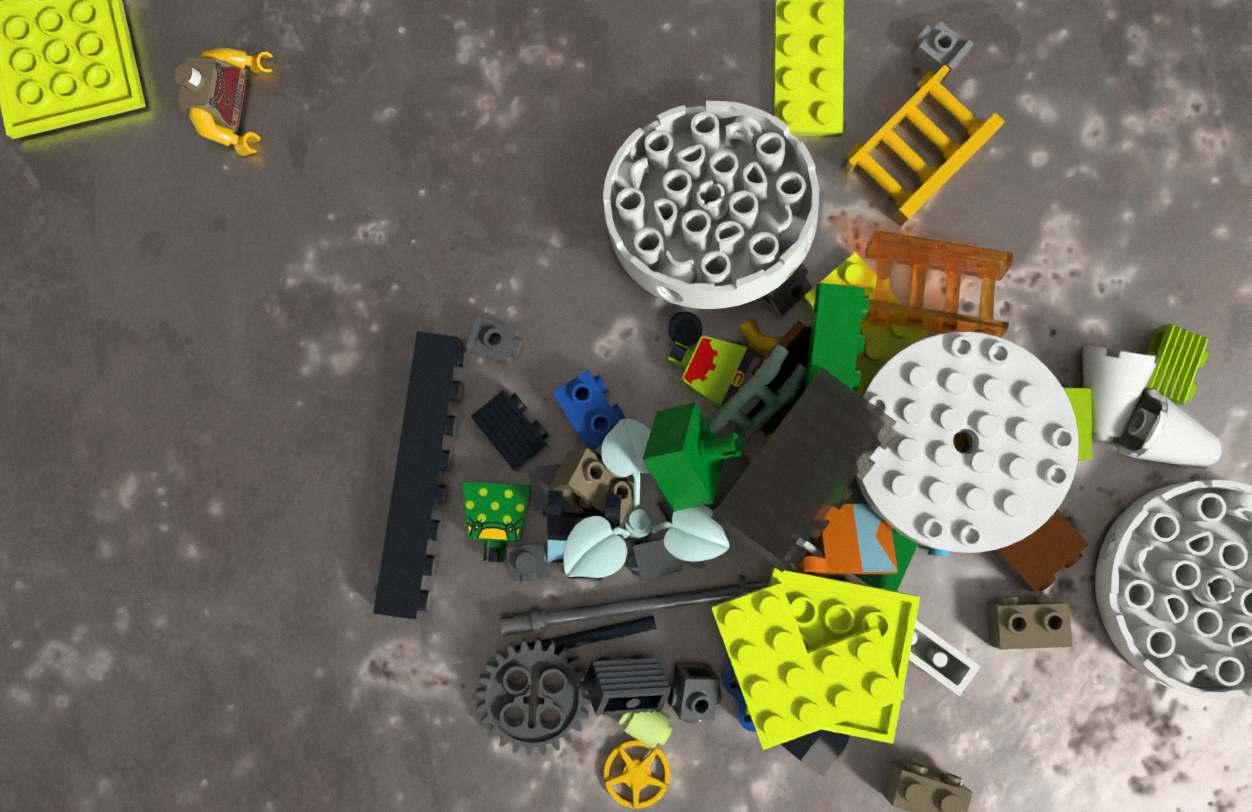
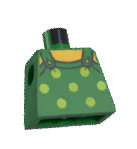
M463 481L468 539L484 540L483 561L504 562L505 541L519 542L522 539L532 497L531 485Z

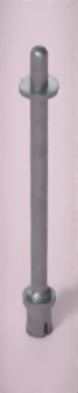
M739 575L738 584L547 612L539 609V606H532L529 611L500 614V628L503 637L527 632H534V635L542 634V630H545L550 625L729 600L768 586L770 579L746 583L745 575Z

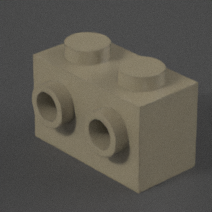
M590 448L567 452L549 487L555 491H563V498L581 512L591 514H605L607 494H620V524L633 500V483L628 480V476L619 477L612 474L605 468L601 454Z
M1034 595V602H1021V596L999 597V603H987L990 646L1000 650L1073 647L1070 603L1057 601L1056 595Z
M893 761L883 796L892 806L910 812H967L973 792L963 785V779L956 775L941 772V776L929 773L928 767L912 761H907L906 765Z

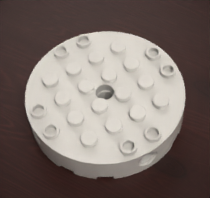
M706 101L704 106L685 108V105L657 115V120L644 129L639 127L619 148L611 162L604 183L603 202L605 220L618 260L626 272L648 292L670 303L697 309H720L742 305L754 301L778 288L798 269L809 252L818 222L819 185L815 164L803 141L800 143L789 132V127L785 123L763 110L728 101Z
M952 332L939 334L914 343L899 352L884 364L867 383L856 404L855 424L850 425L849 439L852 440L851 466L862 491L861 493L869 506L900 535L923 546L938 550L961 553L991 551L1009 546L1032 534L1055 513L1063 502L1071 486L1078 461L1079 441L1076 418L1066 392L1047 366L1024 348L1008 340L984 333ZM956 433H960L967 440L968 447L963 453L958 452L953 445V438Z
M1201 480L1178 482L1157 488L1133 502L1123 511L1110 528L1102 544L1096 566L1095 591L1103 625L1110 639L1125 659L1141 673L1162 685L1209 699L1230 700V698L1252 696V486L1229 480ZM1208 583H1212V585H1213V589H1212V592H1211V593H1210V587L1208 586Z

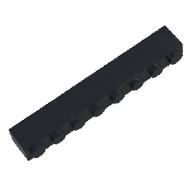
M419 331L416 334L373 614L416 620L422 617L423 611L427 612L429 609L431 591L426 590L428 576H433L436 566V555H431L433 541L439 540L441 532V520H437L438 506H444L447 486L442 485L444 471H449L452 460V451L447 450L449 436L454 437L457 427V416L452 415L454 402L460 401L462 393V381H458L459 368H464L467 360V349L463 347V341L459 337Z

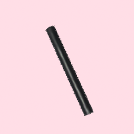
M653 615L541 640L542 647L546 648L551 640H555L554 651H560L564 646L570 649L656 630L657 627ZM535 642L528 643L529 647L534 646ZM521 645L516 646V649L521 648Z

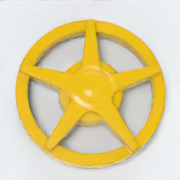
M637 739L625 741L616 746L606 760L604 767L606 788L613 799L623 806L636 809L651 806L659 801L667 791L670 782L669 762L658 746L651 748ZM631 746H643L651 749L652 752L644 760L640 758L632 759L624 749ZM620 752L626 763L623 774L610 779L609 770L611 763ZM656 754L664 765V782L651 775L649 765ZM626 783L627 786L633 789V801L620 796L614 790L612 784ZM648 784L661 787L653 797L644 801H638L640 789Z

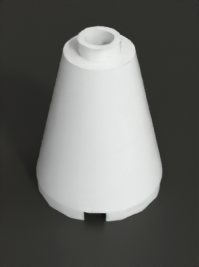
M1084 344L1082 351L1083 388H1091L1092 438L1113 442L1114 436H1122L1154 371L1158 356L1106 346Z
M1145 389L1143 391L1145 395L1139 399L1122 436L1119 438L1120 444L1115 443V448L1127 457L1201 469L1215 464L1222 453L1221 442L1217 436L1162 393L1152 389Z

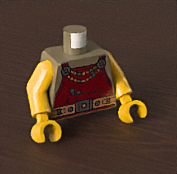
M214 47L202 51L198 58H186L184 63L177 66L174 72V79L180 84L177 102L178 106L189 115L197 133L202 137L226 146L233 144L236 152L242 156L256 153L257 151L249 148L246 141L250 143L259 142L260 137L256 133L249 132L241 136L234 134L238 133L248 74L244 67L245 65L249 66L250 70L256 74L269 73L272 69H264L260 64V58H273L272 54L269 52H258L248 56L246 51Z

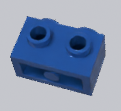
M587 370L552 393L586 448L596 451L602 447L607 434L621 419L626 417L618 404L611 407L604 395L609 390L599 374L592 377Z

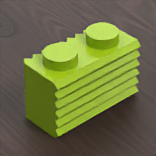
M1166 324L1156 328L1150 347L1147 350V354L1158 356L1145 389H1152L1162 393L1177 406L1184 405L1186 401L1188 402L1193 398L1197 390V383L1194 382L1197 370L1205 365L1209 357V350L1205 349L1209 339L1174 324Z

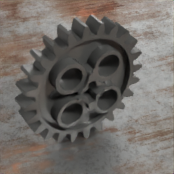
M540 637L536 638L534 646L529 647L527 640L522 638L520 649H516L509 642L507 655L499 650L495 652L497 664L490 661L486 662L485 668L490 675H479L478 681L486 687L477 688L475 696L485 700L477 703L476 711L487 712L481 717L480 723L481 725L492 723L488 736L493 737L500 733L499 746L503 747L509 740L513 742V753H516L520 746L523 745L526 746L527 756H531L534 746H538L542 755H546V744L550 743L558 751L560 750L559 739L561 737L568 742H572L571 728L581 732L582 724L577 718L589 717L588 710L581 706L591 704L589 695L583 694V692L587 691L585 682L580 681L587 673L586 668L575 669L579 662L577 655L568 660L566 659L568 647L564 646L559 652L554 651L555 640H551L546 648L542 647ZM534 665H538L540 669L535 725L530 727L528 725L532 668ZM514 670H520L526 674L527 679L522 684H513L507 676ZM558 673L563 678L559 685L551 687L544 683L543 678L547 674ZM510 706H518L524 711V714L519 719H511L506 716L505 710ZM553 708L559 712L560 716L556 720L548 722L542 719L540 714L545 709Z

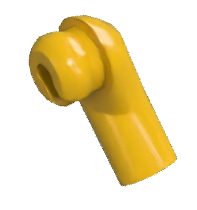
M751 319L739 326L748 347L756 350L755 355L765 357L782 338L780 336L775 338L762 335L755 319Z

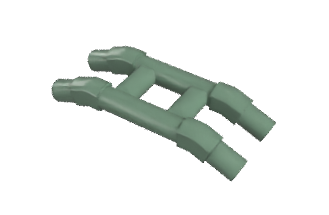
M776 345L769 358L765 359L762 366L755 372V375L719 410L705 418L713 434L729 423L728 420H731L739 427L734 433L738 434L743 448L751 441L750 438L776 413L797 397L802 389L801 385L806 379L807 368L798 364L790 378H787L783 386L775 394L766 385L776 377L781 369V364L789 353L784 347ZM756 395L766 405L750 419L739 409Z

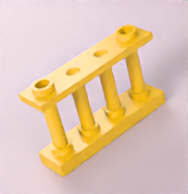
M946 65L936 74L930 70L916 85L920 90L865 145L859 141L845 156L849 160L843 169L847 175L857 165H860L897 201L895 205L899 209L892 218L901 227L1005 123L996 112L987 121L982 117L978 120L940 83L950 70ZM929 93L968 129L966 133L970 138L963 145L958 141L954 143L916 107ZM905 117L944 153L942 157L946 162L939 169L934 165L930 167L892 131ZM881 141L921 177L919 181L923 185L915 193L910 189L906 191L869 155Z

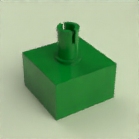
M696 402L657 411L642 460L672 509L678 511L714 503L723 459L741 456L743 448L737 433L715 438Z

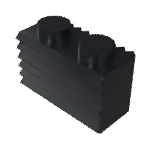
M502 390L473 413L471 418L513 471L518 472L549 447L545 439L550 435L537 419L533 423L527 419L523 412L528 408L515 392L509 396Z
M635 655L628 659L612 660L610 657H601L591 661L584 677L594 713L597 717L608 714L612 716L615 713L617 715L621 713L624 715L627 713L633 714L635 712L639 714L640 712L646 713L648 711L650 713L654 711L658 713L663 709L671 692V687L668 686L664 669H662V664L658 657L645 658L642 655Z

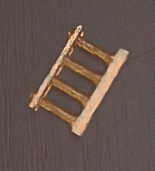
M879 230L873 231L866 246L865 258L878 262L874 299L869 301L867 317H861V320L868 321L875 326L893 325L941 334L975 332L1001 338L1008 330L1009 322L993 320L996 280L1001 281L1011 268L1013 253ZM892 263L909 265L912 268L909 305L888 302ZM927 269L944 271L947 274L944 311L923 308ZM961 275L974 276L981 279L979 317L958 314Z

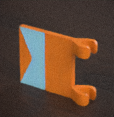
M799 501L795 504V508L791 510L792 520L795 523L818 520L823 558L816 556L804 557L802 562L798 564V572L816 576L896 574L898 572L891 527L875 513L869 504H839L838 506Z

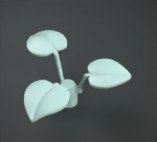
M628 418L621 419L607 434L601 448L602 462L608 471L619 477H627L633 474V510L627 514L623 528L616 527L612 530L609 522L601 516L585 518L573 528L564 550V572L567 577L602 578L620 570L625 563L627 547L625 541L618 534L632 543L639 544L645 542L651 533L657 534L660 530L669 529L664 537V547L672 556L683 561L710 560L722 555L729 549L728 539L718 517L705 505L674 511L672 523L662 522L657 525L653 524L651 514L645 509L640 508V473H650L642 459L651 430L643 423Z

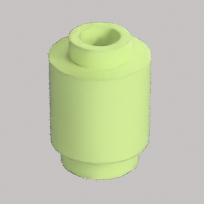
M649 711L646 713L640 712L639 714L635 712L625 715L622 713L617 722L624 727V732L651 748H654L657 743L663 746L673 729V726L668 724L670 716L662 711L658 713L656 711L652 713Z

